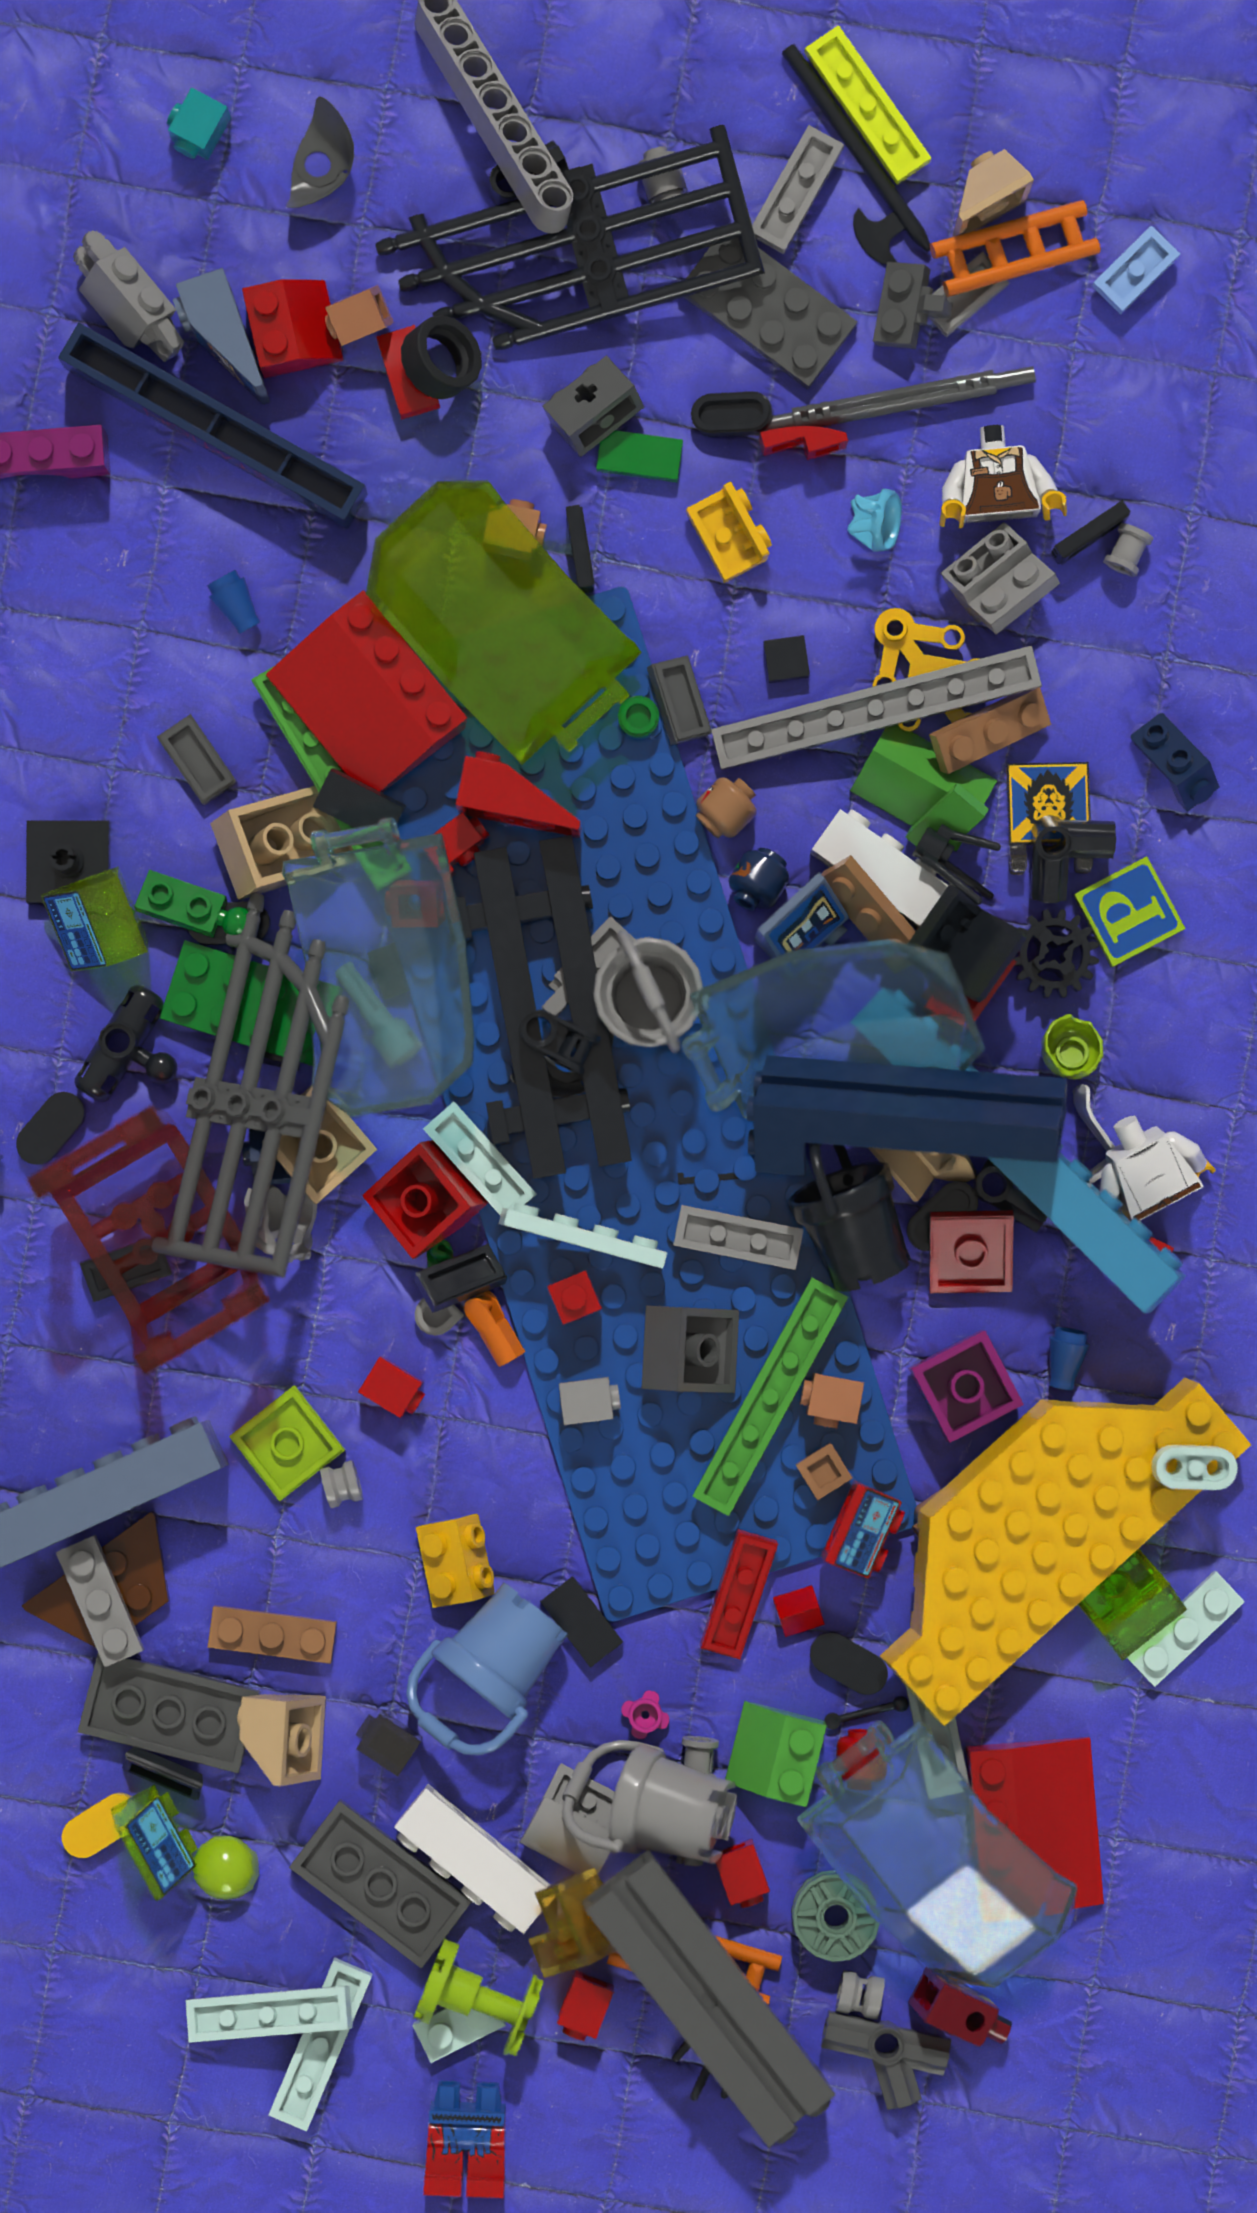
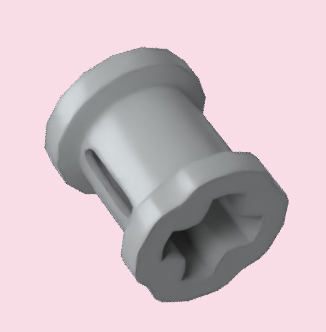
M1121 523L1117 530L1120 535L1111 555L1105 556L1103 562L1119 573L1136 577L1139 572L1137 564L1146 545H1151L1154 538L1140 528Z

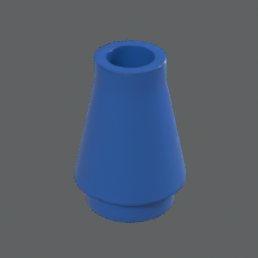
M236 570L207 585L212 594L209 598L234 625L239 634L260 623L245 578H240Z
M1055 1327L1054 1336L1049 1337L1050 1386L1064 1390L1074 1389L1075 1380L1090 1346L1087 1342V1332L1068 1327Z

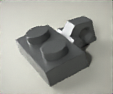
M887 262L873 342L876 345L916 349L920 325H926L928 318H951L953 302H949L946 296L932 295L933 289L927 287L931 269L925 264Z

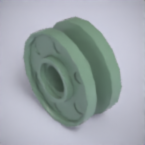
M839 1869L820 1871L806 1879L796 1892L791 1908L793 1928L802 1945L816 1957L832 1962L851 1960L865 1952L876 1938L880 1924L879 1905L869 1886L855 1874ZM840 1905L846 1909L847 1916L842 1924L832 1926L825 1922L824 1914L828 1907Z

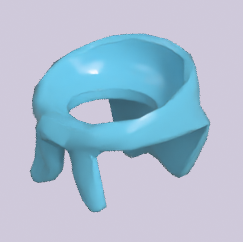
M883 488L881 493L873 496L862 497L856 495L855 499L851 500V506L855 515L848 526V532L874 552L890 550L896 543L901 523L902 506L898 494L894 490Z

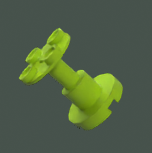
M444 1939L413 2018L429 2024L437 2005L467 2017L470 2010L473 2009L512 2025L503 2054L516 2056L524 2038V2031L528 2020L532 2018L540 1997L539 1993L544 1981L538 1979L537 1975L533 1974L522 2001L481 1985L482 1976L453 1965L459 1944Z

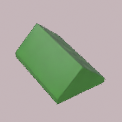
M898 725L885 728L850 792L912 827L957 783L981 803L985 804L997 780L970 764L950 774L941 772L932 743L913 732L904 731ZM958 842L955 845V852H957L962 842Z

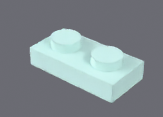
M447 2008L434 2012L429 2024L419 2020L413 2023V2028L431 2063L506 2026L505 2022L473 2009L470 2010L467 2017Z

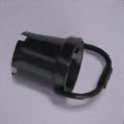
M809 1143L810 1160L816 1180L797 1190L788 1199V1204L796 1222L805 1226L830 1276L834 1289L840 1292L861 1289L858 1281L872 1279L875 1285L906 1269L909 1266L908 1260H911L903 1238L891 1192L894 1190V1182L889 1164L874 1161L852 1166L845 1147L833 1145L842 1169L825 1175L820 1155V1146L822 1144Z

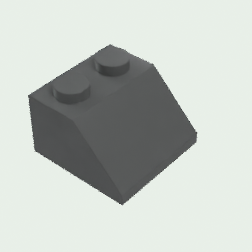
M646 1306L642 1389L735 1393L739 1310Z

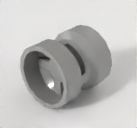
M843 1970L835 2011L846 2014L857 2011L861 2012L865 2018L877 2020L883 1998L885 1979L871 1976L868 1979L860 1978L856 1972ZM863 1985H865L864 1991H863V1996H862V2002H861V2005H859V2004H860V2000H861Z

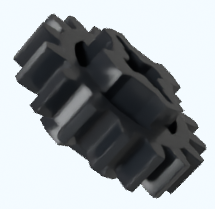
M1048 909L1043 910L1041 914L1042 921L1040 922L1031 915L1026 919L1029 930L1018 927L1026 935V941L1018 951V957L1014 958L1017 961L1014 966H1020L1022 970L1017 975L1016 980L1021 981L1028 978L1031 982L1027 991L1031 993L1039 986L1043 988V998L1046 999L1050 997L1052 990H1057L1060 999L1065 998L1068 986L1075 992L1080 991L1082 986L1078 979L1081 977L1090 981L1094 975L1087 969L1088 965L1099 964L1098 958L1090 956V951L1099 947V943L1094 941L1088 942L1086 938L1092 932V927H1086L1081 930L1078 927L1081 919L1079 915L1075 916L1071 921L1065 920L1066 912L1064 909L1059 910L1056 918L1051 917ZM1047 927H1059L1071 934L1066 937L1056 936ZM1033 938L1037 946L1036 955L1032 961L1028 962L1027 948L1029 941ZM1066 943L1069 944L1059 956L1061 964L1056 960L1046 961L1042 965L1039 964L1049 952L1047 944L1052 948L1062 947ZM1080 946L1081 961L1079 967L1075 970V966L1071 962L1073 950ZM1042 971L1056 973L1059 979L1061 978V981H1049L1037 974Z

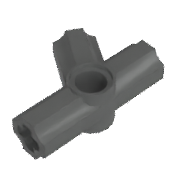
M828 2010L821 2040L822 2048L872 2059L887 2110L900 2109L922 2100L913 2069L944 2076L951 2046L950 2038L899 2027L890 2021L878 2022ZM885 2033L892 2034L897 2038L895 2048L889 2052H881L875 2048L876 2039Z

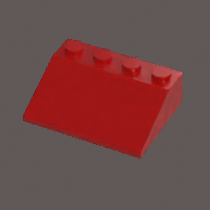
M364 590L331 614L266 673V677L286 700L343 773L381 793L462 732L466 726V715Z
M1090 1737L966 1746L968 1779L971 1789L969 1792L979 1913L983 1920L1027 1917L1104 1904Z

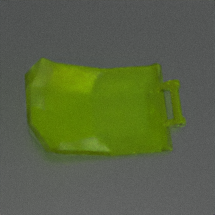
M437 481L375 538L366 595L444 686L521 765L551 738H554L570 753L578 745L576 741L616 703L621 705L630 696L615 678L642 652L635 642L629 639L564 573L506 505L489 481ZM601 689L605 690L566 728L562 726Z

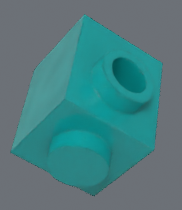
M191 87L182 105L177 103L167 119V125L170 126L168 132L175 143L173 147L191 159H195L199 155L208 160L231 120V116L226 105Z

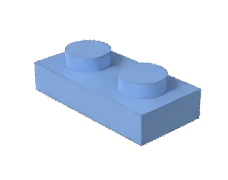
M1151 225L1094 281L1092 287L1121 315L1179 258L1180 253Z

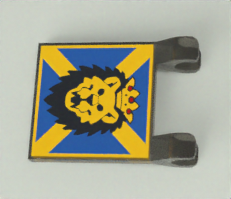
M1089 762L1006 764L1009 841L1008 869L1011 875H1022L1027 869L1026 845H1033L1031 831L1038 819L1043 816L1052 815L1062 820H1091ZM1050 831L1044 835L1041 843L1044 845H1055L1061 840L1062 833ZM1074 858V871L1076 873H1090L1093 867V858Z

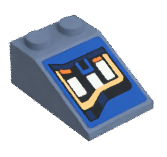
M223 268L177 283L176 287L180 296L174 298L173 302L185 332L193 330L200 345L262 405L269 403L270 400Z
M819 872L757 929L754 941L787 976L793 970L801 975L818 959L813 952L821 944L826 942L831 947L848 931L843 924L848 920L849 915L826 879Z

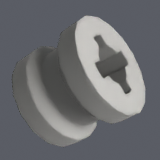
M353 1460L344 1462L341 1468L332 1469L325 1467L320 1469L324 1491L331 1509L339 1507L342 1501L348 1499L354 1502L363 1500L362 1488Z

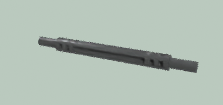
M1033 366L999 373L987 370L949 379L791 408L790 413L774 415L770 425L764 431L791 426L827 427L839 423L994 395L998 389L1035 383V371Z

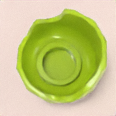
M1066 1014L1052 1021L1041 1039V1056L1048 1069L1059 1077L1082 1079L1093 1073L1103 1058V1040L1092 1022L1074 1018L1072 1014Z
M214 1836L200 1845L193 1858L195 1864L192 1869L194 1873L193 1878L197 1885L206 1894L217 1899L241 1898L253 1889L260 1875L256 1852L236 1837Z

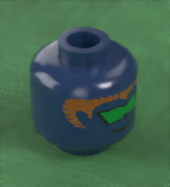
M759 848L758 851H747L739 860L728 880L729 887L735 894L734 901L749 911H754L756 908L769 909L773 907L789 882L786 861L779 854L767 848Z

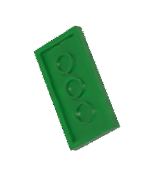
M184 940L160 1019L216 1036L235 955ZM254 961L250 963L232 1042L250 1047L269 967L267 965ZM283 975L265 1051L284 1057L299 993L285 975ZM318 981V993L328 1017H331L332 1004L336 996L341 994L342 989ZM310 1017L299 1062L317 1068L322 1044Z

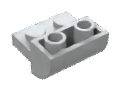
M1005 522L941 572L949 589L977 623L982 621L996 635L1060 584L1056 574L1032 553L1028 543Z
M560 1763L519 1843L594 1881L611 1851L592 1847L577 1840L566 1828L562 1815L564 1805L562 1795L574 1770ZM589 1778L578 1803L573 1806L572 1813L575 1823L583 1831L609 1840V1820L615 1791Z

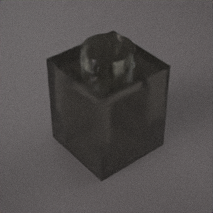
M381 1710L377 1718L369 1714L359 1728L356 1736L362 1740L356 1749L396 1776H399L423 1737Z

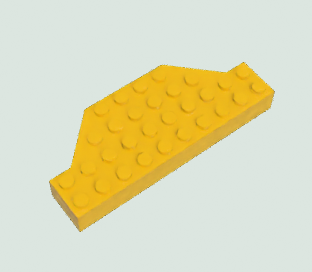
M1184 1377L1155 1405H1127L1085 1401L1068 1402L1041 1399L918 1511L917 1528H919L918 1552H915L913 1580L915 1594L910 1628L888 1647L880 1657L932 1717L943 1726L950 1722L1202 1491L1197 1489H1172L1159 1483L1155 1479L1151 1468L1153 1457L1159 1449L1167 1445L1217 1446L1229 1451L1236 1460L1252 1445L1200 1383ZM1175 1458L1170 1459L1166 1464L1168 1473L1175 1471L1177 1468ZM1211 1460L1207 1464L1208 1474H1212L1217 1470L1218 1464L1216 1460Z

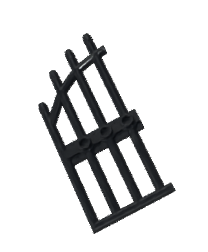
M718 125L709 129L712 142L598 176L595 174L593 164L562 172L572 189L573 202L567 228L557 233L544 234L448 263L436 240L527 214L519 199L432 225H428L424 214L409 217L413 230L398 234L395 238H384L375 243L378 255H388L395 253L396 250L402 251L420 245L432 265V268L419 271L418 274L412 273L398 279L401 292L416 290L419 286L426 287L443 282L464 300L463 302L453 304L452 307L439 308L432 313L433 316L444 315L460 320L482 314L515 328L511 333H500L492 338L495 350L508 349L514 344L517 346L765 274L725 125ZM717 158L723 182L607 216L601 196L602 191ZM728 198L734 222L618 256L612 236L613 231ZM739 238L745 260L744 263L629 296L623 276L624 271ZM569 244L573 246L578 268L487 295L479 293L461 277ZM580 284L584 286L589 308L545 321H539L506 307Z

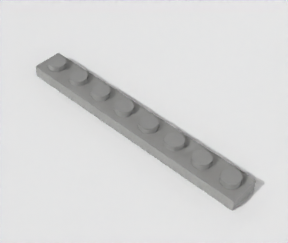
M1031 645L711 729L720 767L722 770L1041 688L1042 684Z

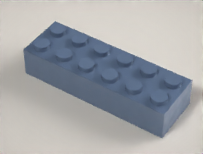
M196 1416L169 1427L172 1434L169 1437L161 1440L159 1433L153 1434L131 1444L133 1453L123 1457L121 1450L113 1452L93 1461L95 1470L87 1474L82 1467L55 1478L54 1481L57 1487L49 1491L44 1484L16 1496L19 1503L16 1506L10 1508L7 1501L2 1504L0 1503V1568L229 1465L210 1420L199 1423Z

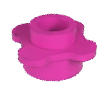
M648 1690L644 1692L642 1698L635 1701L627 1700L621 1707V1713L629 1719L632 1725L631 1733L637 1739H644L649 1732L657 1728L664 1729L669 1724V1715L662 1711L658 1703L659 1695L655 1691ZM643 1711H648L649 1717L644 1719L642 1718L641 1713Z

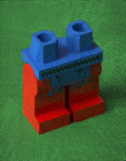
M440 2080L434 2101H431L429 2109L423 2195L461 2197L464 2151H468L466 2197L504 2198L506 2104H501L502 2098L499 2083H477L476 2103L460 2102L461 2082Z

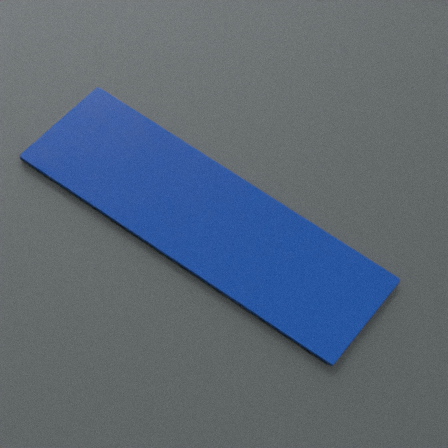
M617 587L414 650V653L466 715L467 722L462 732L383 792V794L406 805L393 835L414 868V871L400 880H438L439 878H448L427 850L423 841L459 815L456 800L465 756L475 757L477 751L501 756L500 761L502 763L508 764L581 821L580 838L572 837L581 886L589 885L593 909L586 910L590 937L611 916L636 940L645 937L667 940L687 952L699 969L704 988L701 1011L690 1030L678 1038L680 1050L677 1053H672L668 1045L655 1047L631 1045L614 1035L612 1055L618 1088H627L631 1112L623 1113L632 1161L599 1167L591 1120L558 1126L566 1168L565 1174L533 1179L525 1132L510 1134V1144L494 1146L537 1194L526 1205L538 1208V1217L553 1221L556 1213L578 1219L577 1228L593 1232L596 1224L618 1230L617 1239L633 1243L634 1235L658 1241L657 1250L668 1252L663 1268L653 1267L498 1224L500 1215L489 1203L479 1211L489 1246L507 1275L506 1283L502 1285L518 1339L525 1350L523 1355L605 1618L608 1621L615 1622L717 1590L737 1529L777 1540L778 1546L769 1573L821 1557L853 1480L902 1501L899 1509L904 1511L905 1514L897 1533L911 1529L917 1523L914 1516V1510L917 1505L849 1291L840 1292L847 1296L848 1299L804 1380L812 1381L813 1373L863 1382L864 1388L857 1424L839 1421L838 1429L813 1424L815 1416L807 1415V1406L800 1405L803 1380L730 1515L727 1516L692 1497L811 1277L833 1289L834 1286L805 1226L796 1222L788 1204V1199L797 1190L814 1181L807 1156L805 1176L755 1172V1155L748 1154L749 1132L754 1130V1122L747 1121L749 1096H754V1077L756 1071L762 1072L766 1056H775L703 826L695 816L698 810L677 744L671 746L647 671V667L651 665L650 657L629 591L625 587ZM633 696H644L651 699L659 711L657 728L651 735L645 738H632L626 735L618 723L620 706L626 699ZM477 818L490 835L478 847L480 851L502 847L507 848L515 896L548 891L539 841L565 835ZM475 859L464 867L459 863L455 864L453 869L456 875L450 879L448 878L449 899L465 896L466 905L482 903ZM391 885L379 891L384 908L386 892L390 890ZM414 894L413 900L415 904L423 907V896L421 894ZM451 911L450 919L442 926L393 927L392 915H387L446 1108L454 1101L493 1144L486 1103L502 1100L505 1109L520 1106L517 1086L510 1079V1075L514 1073L488 930L471 932L473 942L457 944ZM553 918L521 923L536 1010H542L541 1007L555 993L548 985L555 979L554 975L562 968ZM568 1005L557 1017L567 1022H572ZM538 1018L541 1038L544 1040L549 1036L550 1029L547 1022ZM573 1048L570 1054L571 1057H573L576 1052L575 1048ZM555 1063L556 1067L559 1070L564 1072H571L570 1070ZM553 1097V1100L565 1097ZM677 1173H684V1178L695 1177L694 1183L678 1184ZM735 1173L738 1179L719 1180L717 1174ZM681 1205L804 1229L796 1270L673 1246ZM586 1270L602 1309L563 1325L547 1286ZM646 1306L739 1310L735 1393L642 1389ZM609 1377L610 1385L618 1384L621 1409L613 1410L614 1419L564 1425L559 1383ZM828 1443H831L853 1479L817 1500L795 1464Z

